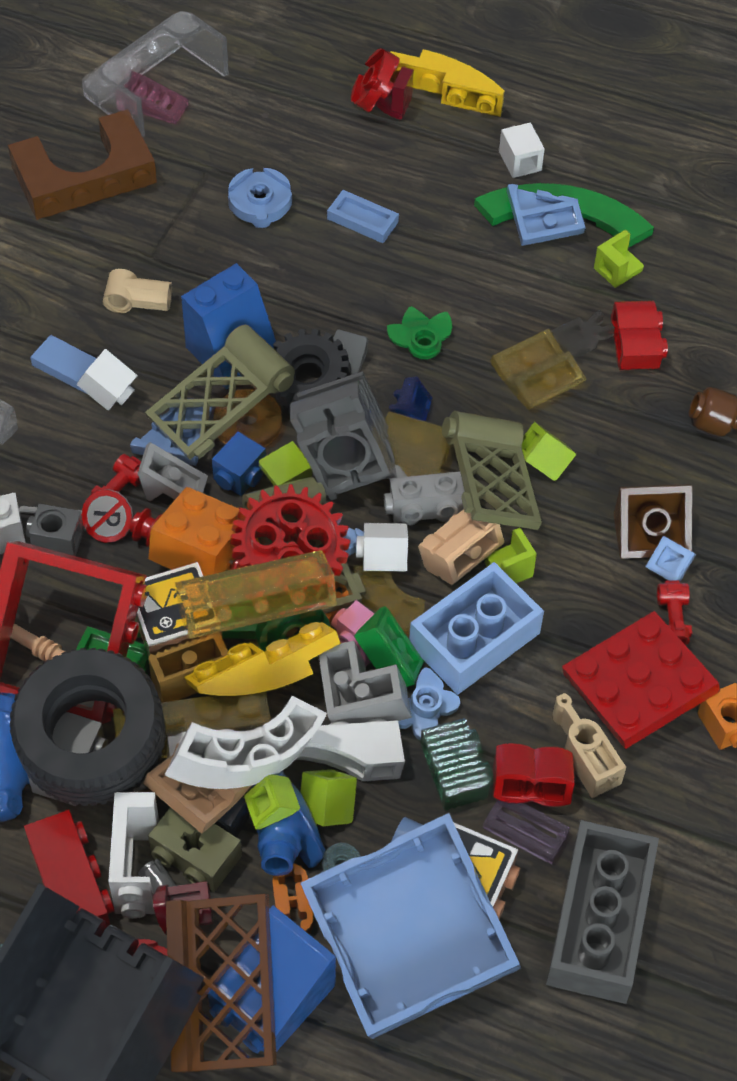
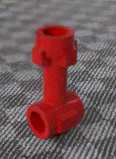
M122 454L113 466V471L117 474L106 486L101 488L96 485L92 489L91 495L99 490L106 489L120 492L128 482L135 487L140 485L138 471L141 461L134 456L129 457L126 454Z
M679 580L665 581L664 584L657 585L658 605H667L668 626L687 645L692 636V626L684 624L682 605L689 604L688 583H680Z

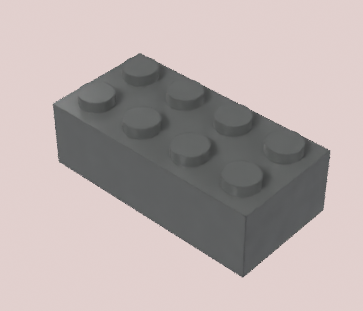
M580 820L546 985L623 1004L627 1003L633 986L659 838Z

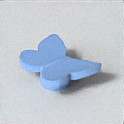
M424 668L418 676L416 689L411 698H408L412 718L398 721L399 728L406 729L411 726L418 740H429L437 731L438 718L451 715L458 710L460 706L459 696L451 691L443 690L444 684L442 680L430 668Z

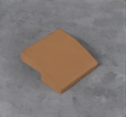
M178 743L172 756L147 773L143 784L152 792H155L160 799L202 834L229 811L253 785L241 788L210 789L189 785L165 776L179 745Z

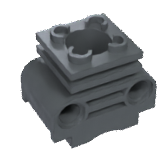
M363 371L297 393L298 401L292 402L290 405V421L297 433V443L311 466L317 483H322L330 501L337 499V494L386 478H389V480L390 478H396L395 458L387 438L389 437L387 431L388 424Z

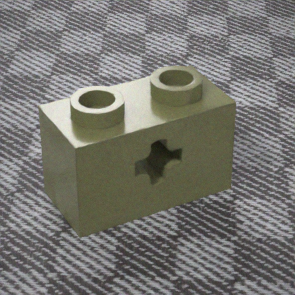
M171 807L148 835L151 855L154 859H160L162 865L167 868L172 865L182 871L184 878L191 884L207 881L212 892L217 890L242 857L240 839L215 823L201 834Z

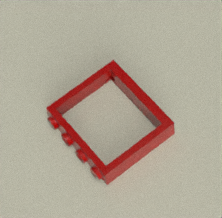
M20 541L7 542L0 569V679L29 560L123 585L107 651H114L115 654L120 653L124 658L127 656L129 644H134L139 631V622L135 621L138 608L143 607L147 598L145 595L147 585H144L146 575ZM0 682V692L19 693L18 689L20 687ZM94 701L93 708L78 704L66 712L104 724L111 721V717H115L117 706L103 701Z

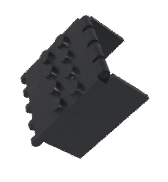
M39 883L0 949V1059L16 1069L10 1081H27L28 1077L34 1081H155L202 997L196 992L204 977L145 943L139 945L138 939L113 925H109L106 928V921L83 908L78 910L80 906Z

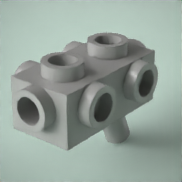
M395 465L396 478H390V493L384 494L386 515L392 514L394 523L402 522L407 525H415L419 520L426 519L448 522L454 514H458L464 509L461 496L465 490L460 471L408 477L399 465Z

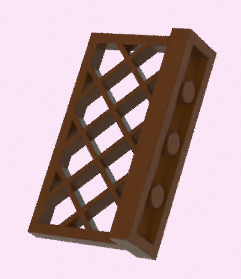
M256 894L192 901H166L167 956L203 976V981L206 983L203 988L201 985L199 986L196 993L202 997L171 1050V1072H200L276 1066L269 895ZM257 904L258 921L247 932L234 920V917L244 905ZM221 907L232 908L228 913H226ZM212 908L223 919L208 936L199 928V910ZM229 924L243 937V940L230 955L215 943V940ZM258 932H259V943L254 939V937L258 934ZM200 938L204 941L201 946H200ZM249 943L260 952V964L251 975L235 961ZM210 947L225 960L211 978L201 970L200 962L201 957ZM230 966L246 980L232 998L216 984ZM260 975H261V985L256 981L257 978H258ZM251 986L262 995V1007L253 1018L237 1004ZM211 989L227 1003L213 1021L202 1012V1000ZM232 1009L248 1023L234 1041L218 1027ZM262 1018H263V1028L258 1024V1022H259ZM203 1022L208 1026V1027L205 1029L204 1032H203ZM253 1029L264 1039V1057L250 1058L239 1047ZM214 1032L228 1048L217 1061L204 1062V1043ZM234 1052L241 1058L228 1060Z

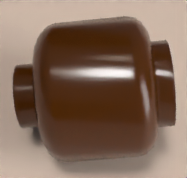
M708 387L703 392H697L689 408V417L693 418L694 427L721 437L727 435L731 429L736 430L737 396L713 387Z

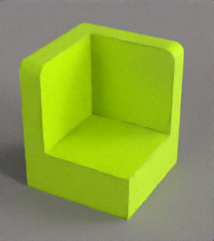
M627 230L622 231L597 247L594 269L614 288L642 272L644 267L643 263L628 251L631 234Z
M536 422L532 424L523 436L521 448L525 461L554 481L560 477L576 456V453L569 446Z
M293 441L259 460V467L274 486L312 477L311 466Z
M519 527L512 532L511 544L494 551L485 559L484 563L488 567L495 562L517 584L533 577L537 553Z
M332 769L302 772L301 794L316 824L331 826L352 823L357 777Z

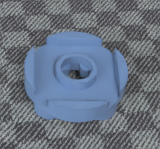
M253 168L238 173L229 184V209L241 220L252 223L257 228H266L271 222L282 218L292 206L289 180L282 173L271 168H263V172L254 173ZM263 193L266 194V197H264V198H255V197H254V194H257V195H262Z

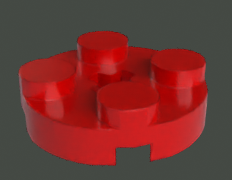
M382 48L376 50L365 63L369 67L365 75L363 76L359 73L355 81L351 101L363 110L370 112L380 97L385 99L392 90L393 82L390 79L399 65L400 58Z

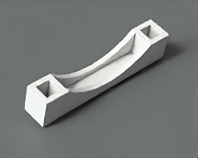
M376 718L365 723L349 724L346 721H336L329 725H322L295 760L327 764L357 777L362 782L400 779L405 759L398 720L386 721L382 718ZM257 727V728H255V729H253V730H251V731H239V732H240L241 734L250 733V732L259 730V729H261L262 727ZM221 729V730H219V731L235 732V731L232 730V729ZM186 732L179 733L176 736H168L167 759L173 755L176 745L180 743Z

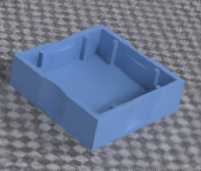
M449 813L395 838L387 846L374 853L352 858L301 882V886L323 936L330 943L341 967L343 981L367 1036L372 1039L521 969L520 963Z

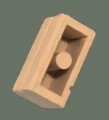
M463 509L460 513L454 514L434 534L426 536L418 547L426 570L437 577L440 576L442 580L453 585L502 546L504 538L500 524L472 520L471 514L464 512Z

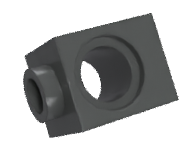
M38 504L35 516H30L26 525V537L30 538L31 544L76 556L84 532L81 511Z

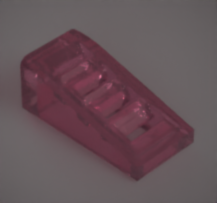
M134 71L128 73L118 89L120 107L173 124L178 122L189 104V99ZM168 104L173 105L170 110L166 109Z

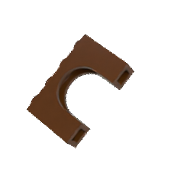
M128 109L98 118L101 141L109 157L99 167L90 171L69 172L55 166L50 161L38 136L8 145L12 169L36 220L157 183L155 160Z

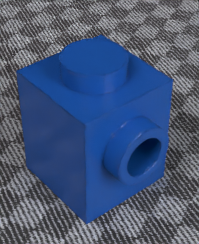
M237 432L212 458L213 479L221 488L232 490L242 496L249 487H255L261 480L263 471L259 467V460L266 456V448L242 433Z

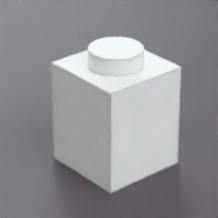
M531 122L502 129L499 153L512 178L542 171L545 149Z
M105 349L85 371L76 385L109 411L116 401L123 405L135 389L130 385L137 377V374Z
M364 523V536H357L356 558H363L364 571H407V524Z

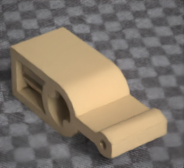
M563 693L556 697L553 720L556 724L561 725L567 734L565 749L573 753L574 771L591 798H594L621 785L626 766L601 727L590 719H580L571 705V697Z

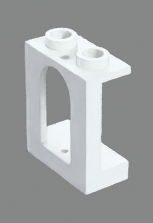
M155 792L114 793L109 887L115 914H122L127 918H141L145 914H155L150 877H132L134 840H149L148 835L159 822Z

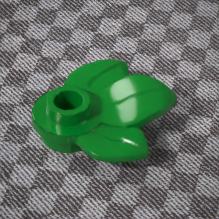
M412 306L405 312L402 324L387 325L389 339L398 346L408 348L409 352L419 359H431L437 356L441 350V342L447 339L452 332V320L448 312L439 313L429 319Z

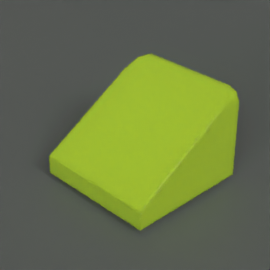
M268 775L244 795L254 827L258 830L291 816L300 810L291 781L285 776Z

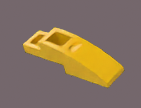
M424 49L420 58L390 51V53L400 58L399 65L390 79L393 84L402 67L413 69L412 88L442 94L441 104L501 117L504 90L480 71L456 59Z
M313 622L303 626L299 630V634L287 640L281 639L272 642L266 647V651L261 650L253 643L238 644L228 650V655L216 661L211 660L199 664L194 668L193 673L184 678L187 684L200 694L239 696L261 693L292 684L312 675L313 671L308 660L341 644L336 630L323 622Z

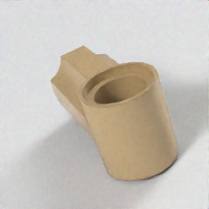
M114 269L109 273L103 305L115 313L129 312L132 307L168 311L171 305L172 282L137 278L129 270Z

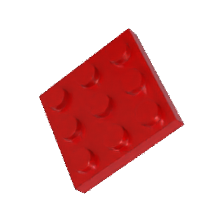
M655 611L562 666L564 676L625 749L720 692L719 682Z

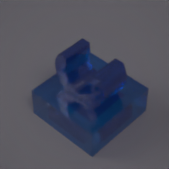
M417 376L405 378L402 389H398L393 393L398 403L390 405L389 409L397 418L406 416L413 426L424 425L433 397Z

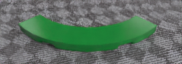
M534 183L518 185V189L537 193V190L550 192L557 197L567 196L578 199L582 217L595 222L596 227L601 228L612 236L627 230L631 234L628 248L653 235L654 227L646 219L628 206L601 193L561 184ZM507 187L475 198L474 206L492 226L514 219Z

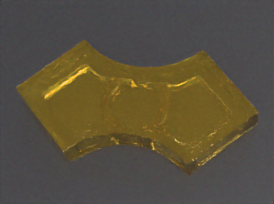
M354 565L353 574H359L366 590L365 595H361V604L375 612L381 607L386 606L406 636L409 637L410 623L424 613L425 600L410 596L400 590L392 579L391 571H364L363 566Z

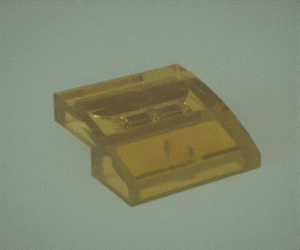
M549 329L493 355L490 360L503 382L529 410L587 380L570 351L563 353Z
M389 411L385 418L388 424L387 431L389 437L387 438L394 454L395 464L399 465L408 477L439 474L450 449L446 438L442 436V426Z

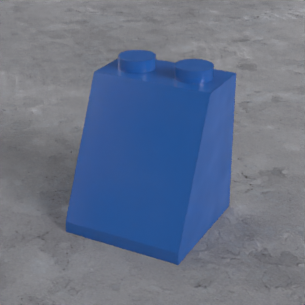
M237 263L181 296L186 348L201 364L205 363L222 349L229 334L244 324L249 325L274 349L273 344L276 342L258 284ZM224 361L214 369L213 376L231 377L232 366ZM222 385L226 390L230 387V385Z
M273 905L269 909L277 1052L335 987L336 956ZM258 932V934L254 937V939H255L258 943H259V932ZM249 943L235 961L251 975L260 964V952ZM230 966L216 984L232 998L246 980ZM261 975L256 980L260 985ZM251 986L237 1004L253 1018L262 1007V995ZM211 989L208 993L209 1006L211 1007L209 1012L215 1018L227 1003ZM232 1009L220 1024L224 1027H228L231 1024L241 1032L248 1023ZM263 1018L258 1022V1024H259L262 1028H263ZM253 1029L244 1039L243 1043L250 1050L258 1054L260 1051L264 1052V1039Z

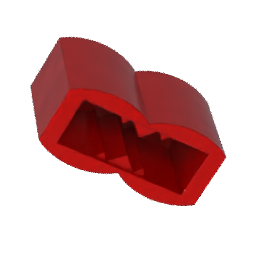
M654 301L614 302L611 325L619 370L659 369L662 358H666L668 353L667 339L662 338L660 333L663 328L662 312L657 311Z
M514 743L496 746L493 765L494 798L508 803L534 801L541 805L554 807L571 804L574 789L573 753L559 747L533 749L526 745Z

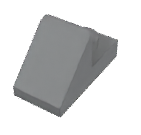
M151 442L146 445L138 471V476L148 501L153 500L162 493L176 499L186 486L203 493L208 477L206 474Z

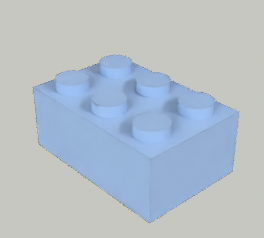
M493 562L410 623L409 640L421 658L458 695L539 635L544 610Z

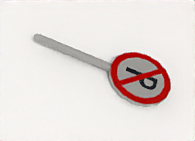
M110 489L99 490L93 493L83 504L82 510H78L81 511L83 526L87 533L94 539L105 543L116 542L125 537L130 530V524L133 519L132 507L127 498L119 492ZM19 507L20 513L35 514L37 507Z

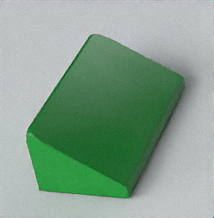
M383 606L356 632L354 637L376 669L397 665L406 687L414 685L424 661L389 609Z

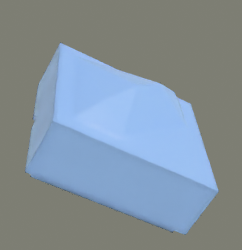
M663 536L645 567L669 581H681L696 554Z

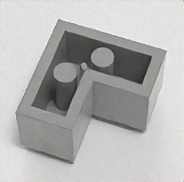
M355 641L341 643L319 655L327 716L331 723L336 721H346L349 724L365 723L376 718H382L386 721H400L412 718L407 687L397 665L366 672L365 660Z

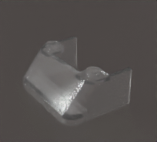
M184 11L175 13L85 75L82 79L83 94L86 99L108 115L128 109L143 137L145 131L142 101L125 87L181 47L225 77L229 74L227 37L192 13Z

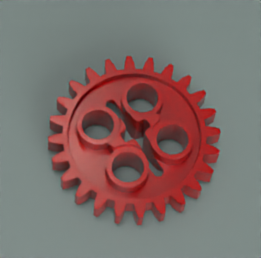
M290 484L287 493L282 494L280 488L276 485L274 486L272 496L261 490L259 502L250 497L247 502L248 510L244 508L239 509L237 516L239 520H234L232 531L235 534H231L230 544L237 547L233 548L231 557L232 559H241L237 566L238 572L249 570L246 579L247 583H251L256 579L260 581L258 592L261 593L269 586L272 588V598H276L280 590L285 591L286 598L292 597L294 591H298L301 597H307L308 589L311 588L315 594L319 595L322 590V583L331 587L334 581L333 575H341L343 570L341 564H346L349 556L345 550H348L350 540L343 538L347 535L349 528L345 525H338L341 522L342 513L331 515L330 512L334 504L332 501L325 505L320 504L322 496L320 492L313 498L308 497V487H304L300 494H295L293 484ZM290 514L295 516L298 521L287 522L282 516ZM267 537L272 541V544L262 545L257 542L256 538ZM317 539L324 546L320 548L313 547L309 544L308 540ZM293 562L299 569L294 571L287 570L283 567L282 563Z

